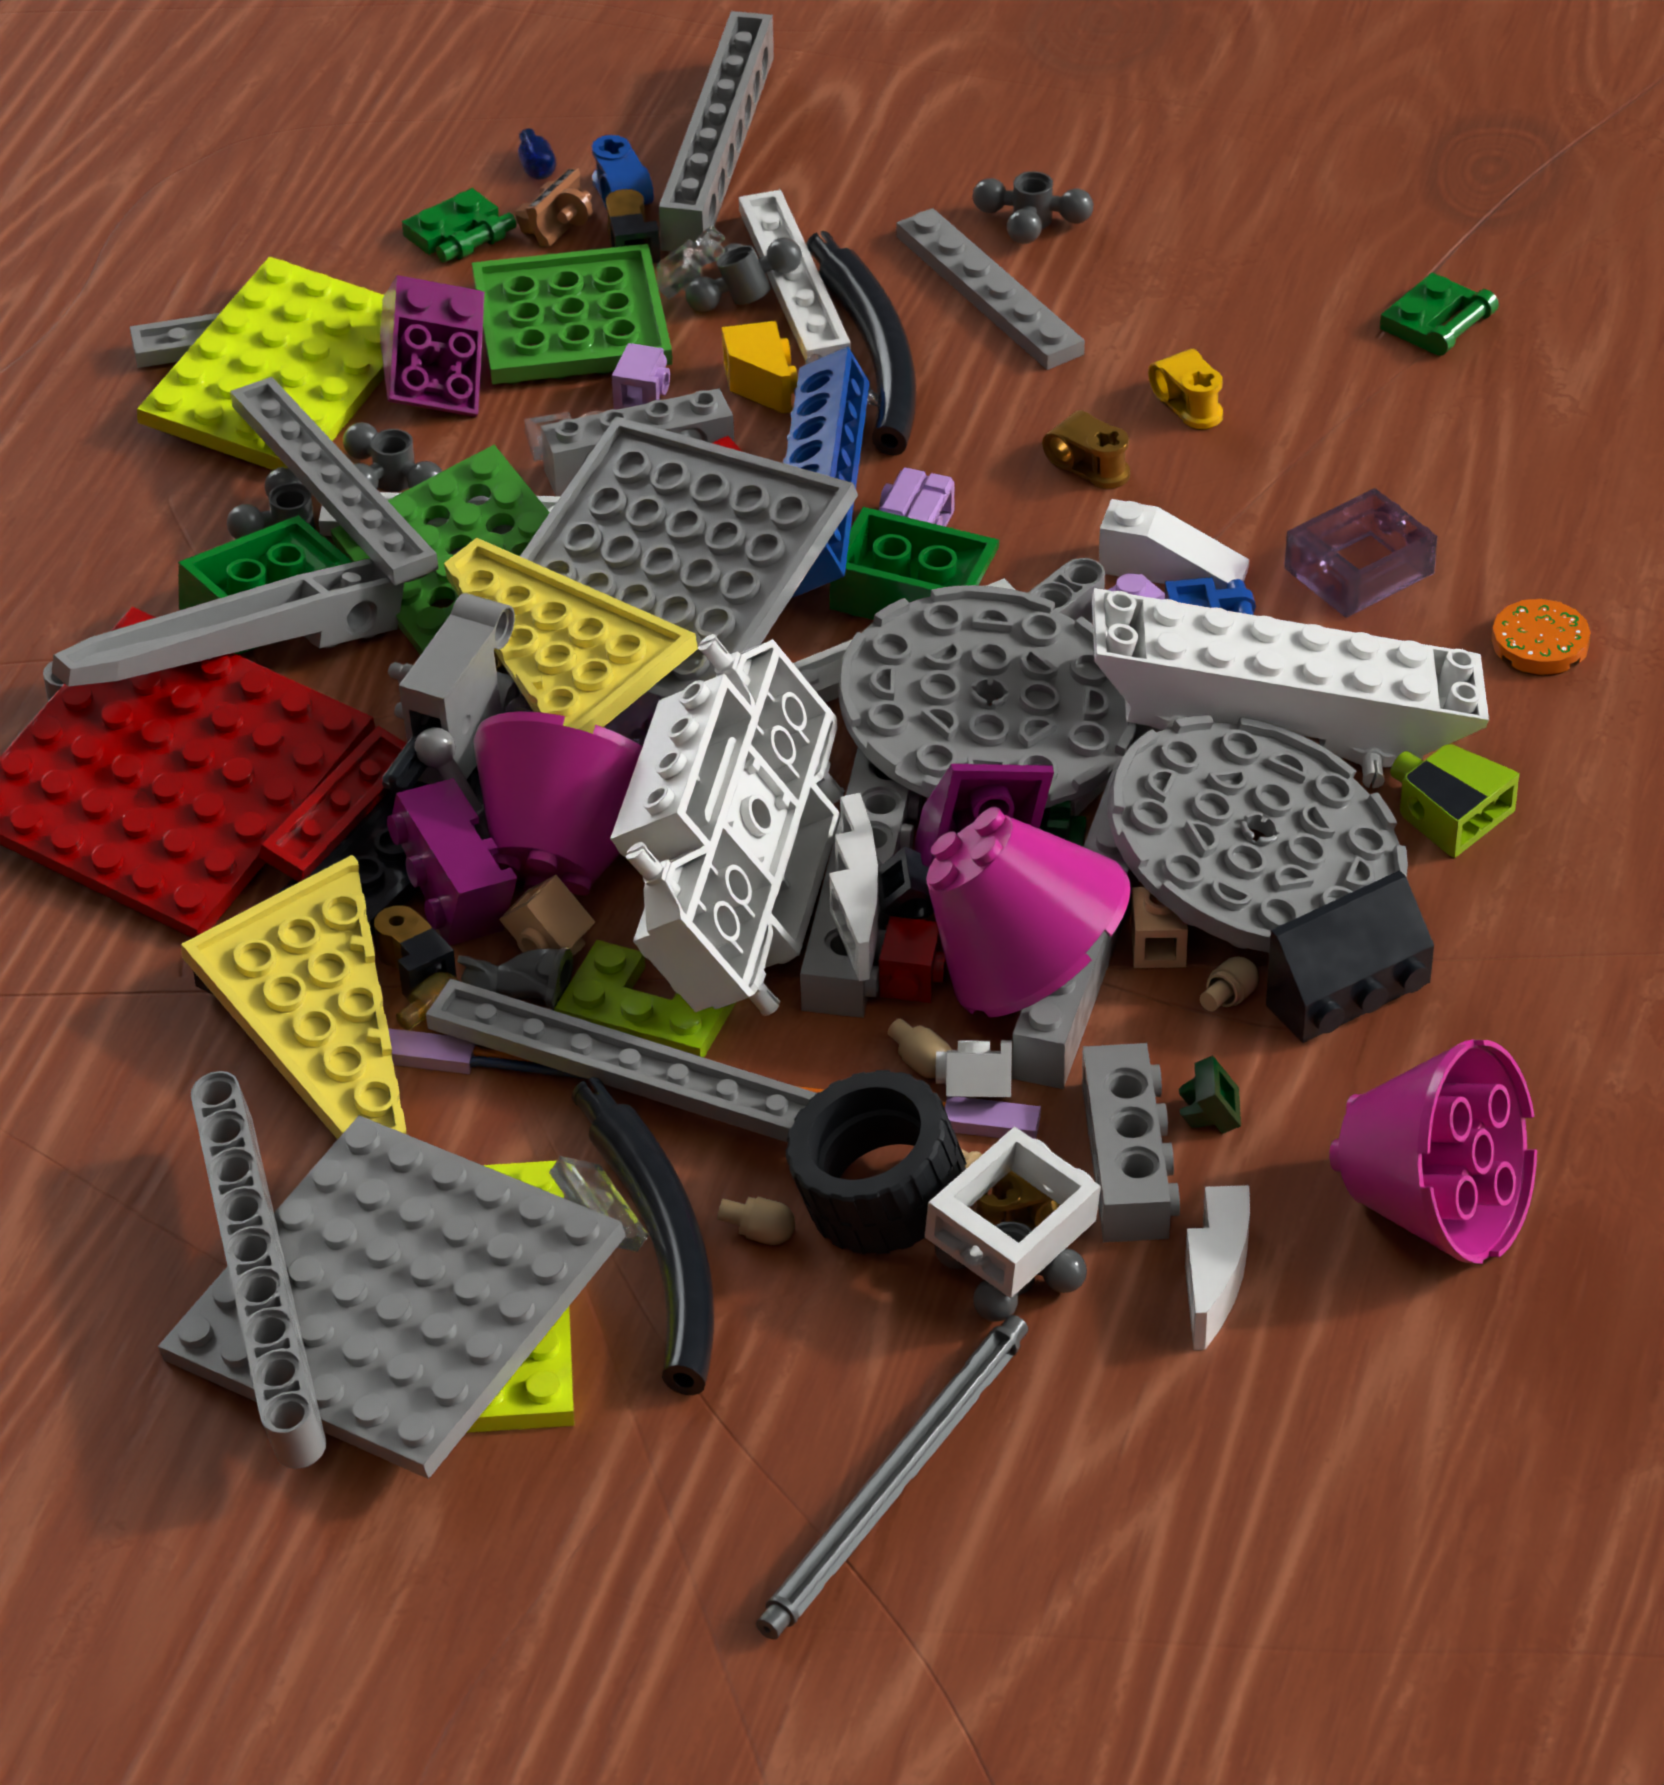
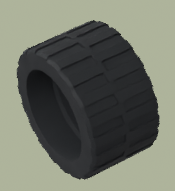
M876 1070L869 1073L860 1072L852 1074L849 1078L833 1082L822 1092L816 1093L809 1100V1103L803 1109H800L794 1118L795 1122L789 1129L786 1139L788 1146L785 1153L786 1161L790 1167L789 1170L817 1230L824 1238H829L833 1245L841 1249H850L853 1253L887 1254L890 1251L904 1250L912 1247L922 1239L926 1240L925 1229L928 1202L966 1170L965 1166L967 1164L945 1108L937 1093H933L930 1086L923 1080H917L912 1075L904 1072L894 1073L889 1070ZM889 1145L914 1146L911 1152L898 1165L880 1175L858 1180L840 1179L844 1171L855 1160L872 1150Z

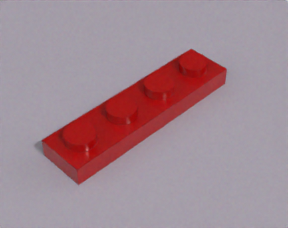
M378 725L261 844L259 858L297 882L305 880L390 792V790L383 787L382 778L407 743Z

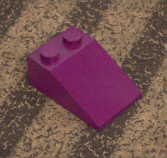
M950 764L922 809L914 842L915 851L921 853L922 865L930 867L935 858L930 850L939 837L950 831H954L956 834L965 827L972 824L983 811L991 807H997L1004 815L1039 829L1054 775L1053 767L1051 765Z

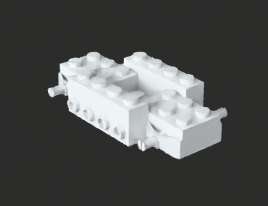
M711 634L700 642L698 649L715 667L714 671L717 675L705 682L702 680L695 681L683 691L658 701L610 840L615 844L619 853L626 857L643 876V881L645 882L643 889L645 907L633 942L638 946L642 955L649 959L667 979L673 990L680 994L695 1012L711 1006L716 1010L749 998L762 1015L768 1016L777 1010L780 1000L763 983L766 975L764 968L777 963H787L796 956H799L841 813L833 804L843 796L844 789L828 773L831 765L829 758L837 731V717L773 639L741 653L737 651L730 654L718 640L717 636Z

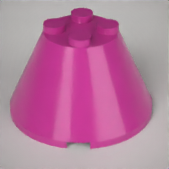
M507 712L485 719L478 726L473 743L489 838L492 837L498 847V854H494L492 857L501 870L507 868L513 870L517 880L524 882L523 889L525 892L529 888L557 875L571 893L588 895L594 882L620 855L610 838L643 746L621 734L595 725L593 734L563 726L565 716L556 714Z
M991 807L983 811L972 824L965 827L956 834L954 831L945 833L935 841L930 850L935 858L927 873V886L954 995L957 1001L970 1014H973L975 1010H983L989 1018L1008 1015L1039 1002L1061 988L1090 963L1092 959L1086 952L1104 931L1108 936L1113 935L1124 916L1130 899L1129 877L1115 860L1004 815L997 807Z
M1490 1040L1464 1041L1364 1094L1351 1095L1346 1104V1114L1341 1125L1339 1139H1335L1330 1146V1165L1334 1171L1341 1172L1344 1184L1356 1202L1367 1206L1457 1260L1465 1263L1483 1264V1260L1489 1257H1500L1512 1245L1523 1226L1530 1206L1536 1175L1537 1149H1527L1525 1118H1533L1535 1116L1524 1076L1514 1058L1499 1044Z

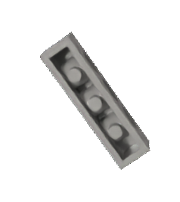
M720 388L697 391L693 394L666 400H654L647 404L623 409H611L604 413L575 419H564L541 426L544 471L555 496H562L616 416L710 443L725 436H729L734 441L733 414Z
M1147 1043L1083 1046L1082 1090L1094 1179L1101 1186L1098 1208L1103 1242L1169 1239L1170 1216L1180 1215V1197L1178 1183H1168L1167 1176L1174 1174L1172 1143H1162L1161 1136H1167L1168 1119L1166 1104H1156L1155 1098L1162 1095L1160 1065H1150Z

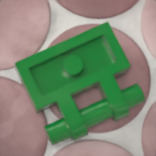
M473 188L460 192L454 197L431 208L424 209L420 213L402 221L403 236L428 255L436 252L439 260L443 263L453 258L461 260L471 255L474 248L486 242L494 244L503 240L505 233L517 227L516 219L510 212L499 216L498 206Z

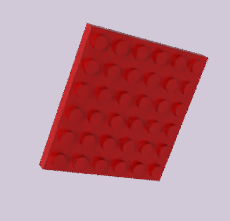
M132 606L111 631L156 617ZM235 653L119 681L69 687L64 683L0 756V845L194 938L211 929L266 863V861L259 858L261 844L375 729L374 719L364 712Z

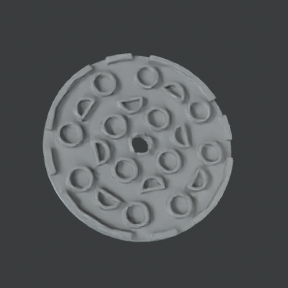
M978 585L951 586L932 589L930 597L910 603L905 598L898 600L874 615V622L862 633L857 632L847 647L842 662L839 682V705L846 728L855 744L879 770L904 787L927 798L930 797L950 764L1051 765L1054 775L1045 809L1067 800H1075L1091 792L1110 777L1117 757L1124 756L1131 747L1137 724L1126 722L1124 697L1094 662L1093 624L1082 616L1075 621L1065 614L1054 610L1055 602L1014 589ZM984 693L993 694L998 697V700H993L992 706L987 705V700L979 695Z
M1211 715L1177 719L1171 728L1157 733L1152 729L1138 738L1126 751L1109 788L1107 805L1110 829L1119 852L1137 879L1162 904L1177 914L1184 923L1196 926L1211 935L1230 942L1238 948H1250L1269 953L1272 929L1399 870L1407 878L1408 861L1406 846L1399 844L1394 831L1397 821L1379 793L1369 794L1353 778L1356 770L1331 751L1302 735L1266 722L1240 717L1237 724L1217 723L1213 721ZM1250 829L1258 830L1266 837H1259L1258 841L1253 840L1254 833Z

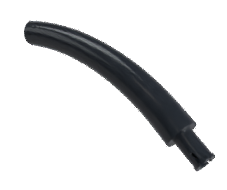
M821 231V236L826 243L816 232L808 239L806 246L810 255L820 264L819 274L823 283L842 304L860 331L873 362L877 383V413L872 434L873 444L884 454L895 456L902 454L906 450L916 409L915 368L904 327L887 293L861 258L852 249L840 248L827 231Z
M591 1077L589 1078V1084L595 1090L594 1094L583 1080L573 1090L572 1100L590 1121L589 1138L632 1198L645 1223L657 1255L665 1293L667 1317L666 1350L662 1371L663 1381L670 1389L683 1395L700 1394L705 1388L711 1361L714 1335V1298L708 1256L699 1224L687 1193L673 1165L636 1110L630 1105H618L606 1090L603 1082L599 1078Z

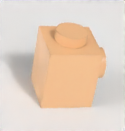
M557 875L529 888L499 919L516 939L523 953L536 949H561L567 947L570 948L573 956L583 948L585 941L581 937L595 923L593 918Z
M1132 887L1130 925L1134 968L1186 967L1187 924L1177 914L1162 904L1145 887Z

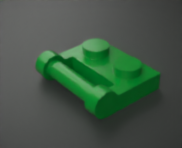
M1432 272L1381 314L1380 329L1435 355L1442 356L1455 346V339L1480 318L1487 319L1496 312L1499 307V301L1490 290L1481 289L1475 292ZM1459 310H1462L1458 315H1456V316H1455L1452 320H1450L1446 325L1442 326L1447 320H1449V319H1450L1453 315H1455Z

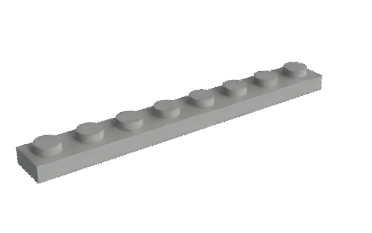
M273 377L230 391L232 407L394 585L411 582L422 575L439 570L437 553Z
M451 978L426 1013L428 1029L582 1078H599L605 1085L787 1142L789 1129L795 1122L794 1118L800 1109H803L816 1094L803 1088Z

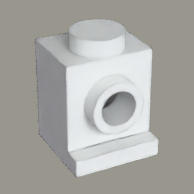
M963 1040L958 1041V1050L936 1052V1084H946V1096L1011 1097L1012 1040H1001V1051H990V1041Z

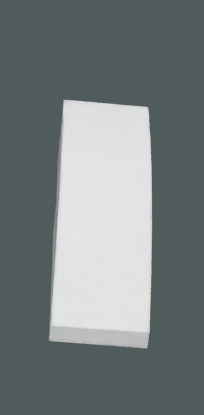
M1249 1186L1205 1187L1203 1228H1187L1185 1270L1194 1350H1205L1222 1328L1236 1301L1244 1277L1248 1250L1250 1221Z

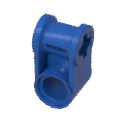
M604 135L597 138L592 144V154L596 160V170L592 174V183L600 194L605 208L606 197L610 193L621 189L636 190L643 195L644 205L652 204L654 191L650 174L647 168L641 164L630 142L617 135Z

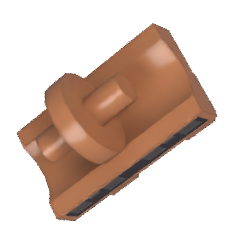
M568 168L555 181H547L539 188L538 197L531 203H523L515 210V216L521 232L524 234H535L540 246H551L572 225H584L592 217V197L588 191L581 188L579 168Z

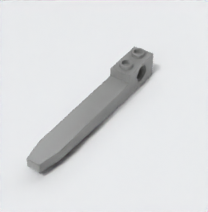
M370 558L296 575L90 637L54 654L52 673L69 687L119 681L301 636L307 638L318 648H332L337 644L360 638H373L377 634L398 629L396 615L400 613L404 582L394 585Z

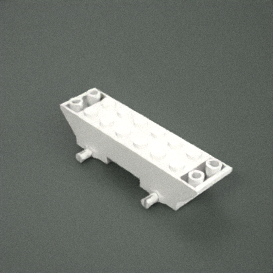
M1094 588L1092 593L1094 662L1124 697L1126 722L1152 726L1161 731L1171 728L1177 719L1192 716L1211 715L1213 721L1217 723L1237 724L1240 717L1266 722L1302 736L1319 738L1320 745L1338 757L1360 764L1363 771V784L1368 788L1371 782L1372 788H1378L1383 785L1385 780L1383 767H1391L1395 759L1402 752L1408 751L1422 759L1424 755L1444 745L1453 743L1486 728L1489 722L1481 654L1468 652L1463 649H1449L1420 644L1411 640L1402 641L1373 636L1364 632L1355 633L1326 628L1317 624H1302L1279 620L1270 616H1255L1227 611L1222 608H1208L1179 603L1170 599L1162 600L1132 595L1123 591Z

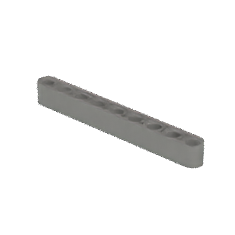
M211 1072L195 1082L191 1089V1099L260 1419L278 1462L288 1468H304L315 1463L322 1456L326 1448V1439L253 1119L236 1077L229 1072Z

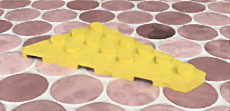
M475 538L444 563L447 579L458 596L468 593L513 607L515 622L511 637L502 649H494V651L533 711L565 716L563 726L593 734L595 725L605 727L698 650L695 633L479 538Z
M353 855L181 944L182 958L337 1140L359 1115L406 1134V1124L400 1104V1091L393 1065L387 1019L383 1009L382 991L376 971L370 925L367 921L365 897L362 893L359 864Z

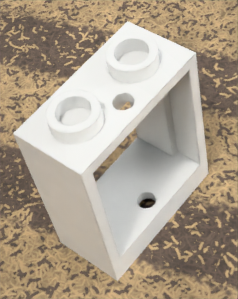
M1014 1126L928 1202L925 1238L1006 1296L1012 1298L1096 1221L1101 1186L1094 1182L1088 1173L1074 1168L1051 1152L1042 1141L1032 1139ZM1010 1171H1013L1060 1204L1053 1213L1019 1243L970 1209L977 1200Z

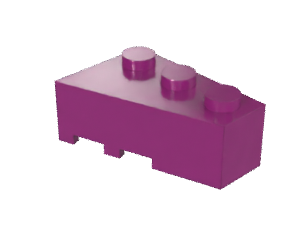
M451 778L396 793L392 815H389L387 818L388 830L394 844H401L407 856L406 870L411 884L414 887L420 886L425 897V914L430 926L434 930L439 929L442 938L449 946L504 931L505 926L499 919L510 908L517 876L511 868L504 870L499 868L492 855L498 854V847L492 837L482 840L478 835L474 825L479 824V817L455 779Z

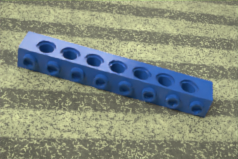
M848 346L800 367L797 387L794 389L795 401L791 411L790 433L787 435L788 446L783 463L852 482L856 489L870 382ZM854 503L793 594V598L845 576Z

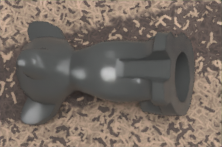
M567 947L561 949L530 950L515 956L500 966L467 956H458L457 960L458 963L466 967L461 977L463 983L518 1000L527 998L542 999L545 1001L546 1007L551 1008L553 1011L570 984L573 970V955L570 948Z

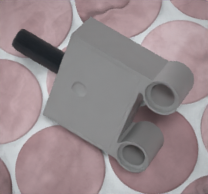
M468 593L461 594L455 601L450 616L415 664L394 662L389 666V676L399 680L401 702L395 706L394 713L396 717L404 719L407 737L406 746L382 778L383 787L390 790L393 796L396 797V793L412 789L417 781L427 784L443 781L436 768L427 767L417 758L415 742L422 731L431 727H439L451 734L456 748L453 758L467 780L477 766L473 741L480 723L497 714L519 711L523 701V694L510 675L496 671L494 649H502L507 644L514 628L515 612L510 605Z

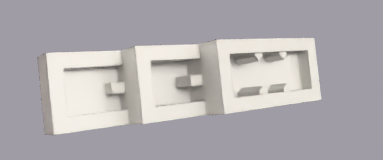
M856 793L840 797L841 833L835 834L836 872L829 873L831 915L858 980L864 981L870 979L877 945L878 864L872 826L861 794Z

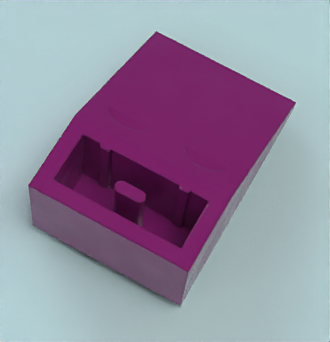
M400 275L395 277L382 298L380 331L388 402L477 417L485 291Z

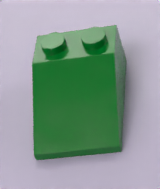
M863 507L851 527L845 576L830 582V609L874 620L876 613L903 598L910 603L930 597L932 589L979 585L999 548V539Z
M297 515L179 561V609L183 610L289 577L352 563L353 561ZM255 648L235 652V654L240 655Z

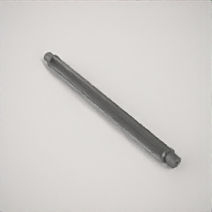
M1010 1315L1001 1326H996L989 1332L988 1336L965 1362V1366L959 1373L955 1374L773 1596L769 1598L765 1605L766 1610L756 1621V1627L762 1635L775 1640L786 1627H791L798 1621L799 1617L824 1588L829 1578L839 1570L902 1493L906 1484L916 1476L979 1399V1395L992 1383L1010 1359L1019 1351L1020 1342L1029 1331L1028 1325L1022 1318Z

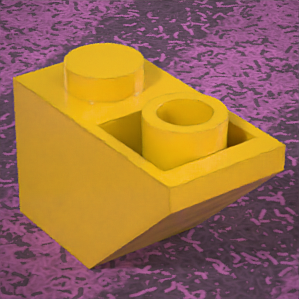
M776 321L722 327L723 365L730 391L778 412H791V393H794V389L797 387L798 375L795 365L788 366L791 365L788 338L780 339Z

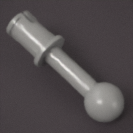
M439 727L425 729L418 735L415 742L417 758L427 767L436 768L443 781L451 778L455 779L479 817V824L474 825L478 835L482 840L489 838L484 804L481 805L453 758L456 749L453 737L448 731Z

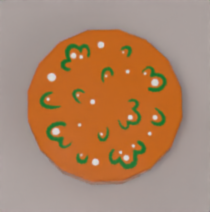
M1529 599L1508 605L1496 615L1491 641L1495 653L1501 659L1504 655L1507 659L1511 660L1512 667L1526 673L1548 675L1570 670V664L1579 660V663L1582 662L1587 655L1591 632L1587 620L1576 609L1558 601Z

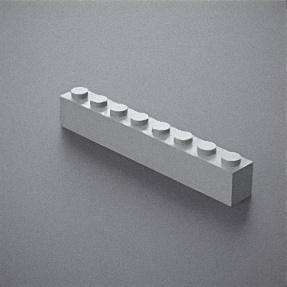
M1118 756L1084 848L1115 860L1126 872L1131 889L1127 909L1113 935L1108 936L1104 931L1086 952L1092 960L1085 968L1049 996L1021 1010L1013 1032L1012 1079L1064 1089L1130 908L1132 887L1138 886L1139 880L1128 867L1115 844L1108 819L1107 800L1109 788L1123 756Z

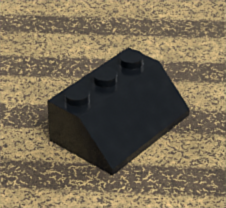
M1399 870L1271 930L1266 1006L1302 1043L1321 1034L1330 1033L1340 1025L1365 1013H1372L1382 1005L1407 993L1416 992L1424 985L1430 983L1434 943L1406 876Z

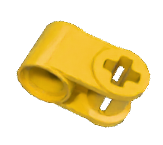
M1188 349L1149 365L1148 377L1154 394L1160 401L1165 402L1186 425L1196 429H1208L1215 427L1223 420V408L1218 403V392L1222 388V376L1202 358L1197 350Z

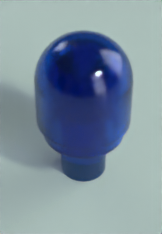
M531 128L522 130L519 134L521 143L518 147V158L525 173L529 177L538 180L550 177L557 165L556 156L550 143L543 137L537 136Z

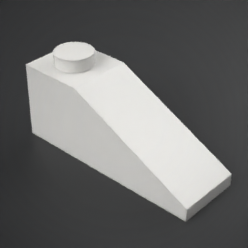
M1111 499L1100 527L1099 563L1103 565L1105 574L1115 576L1129 573L1142 574L1151 582L1165 584V581L1213 577L1215 588L1218 590L1227 589L1226 586L1231 580L1241 579L1244 581L1249 568V559L1156 506L1139 504L1134 501Z

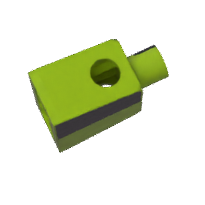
M1453 744L1442 746L1424 761L1412 753L1404 751L1395 759L1391 767V777L1402 783L1400 812L1403 818L1454 859L1511 815L1516 809L1519 773Z

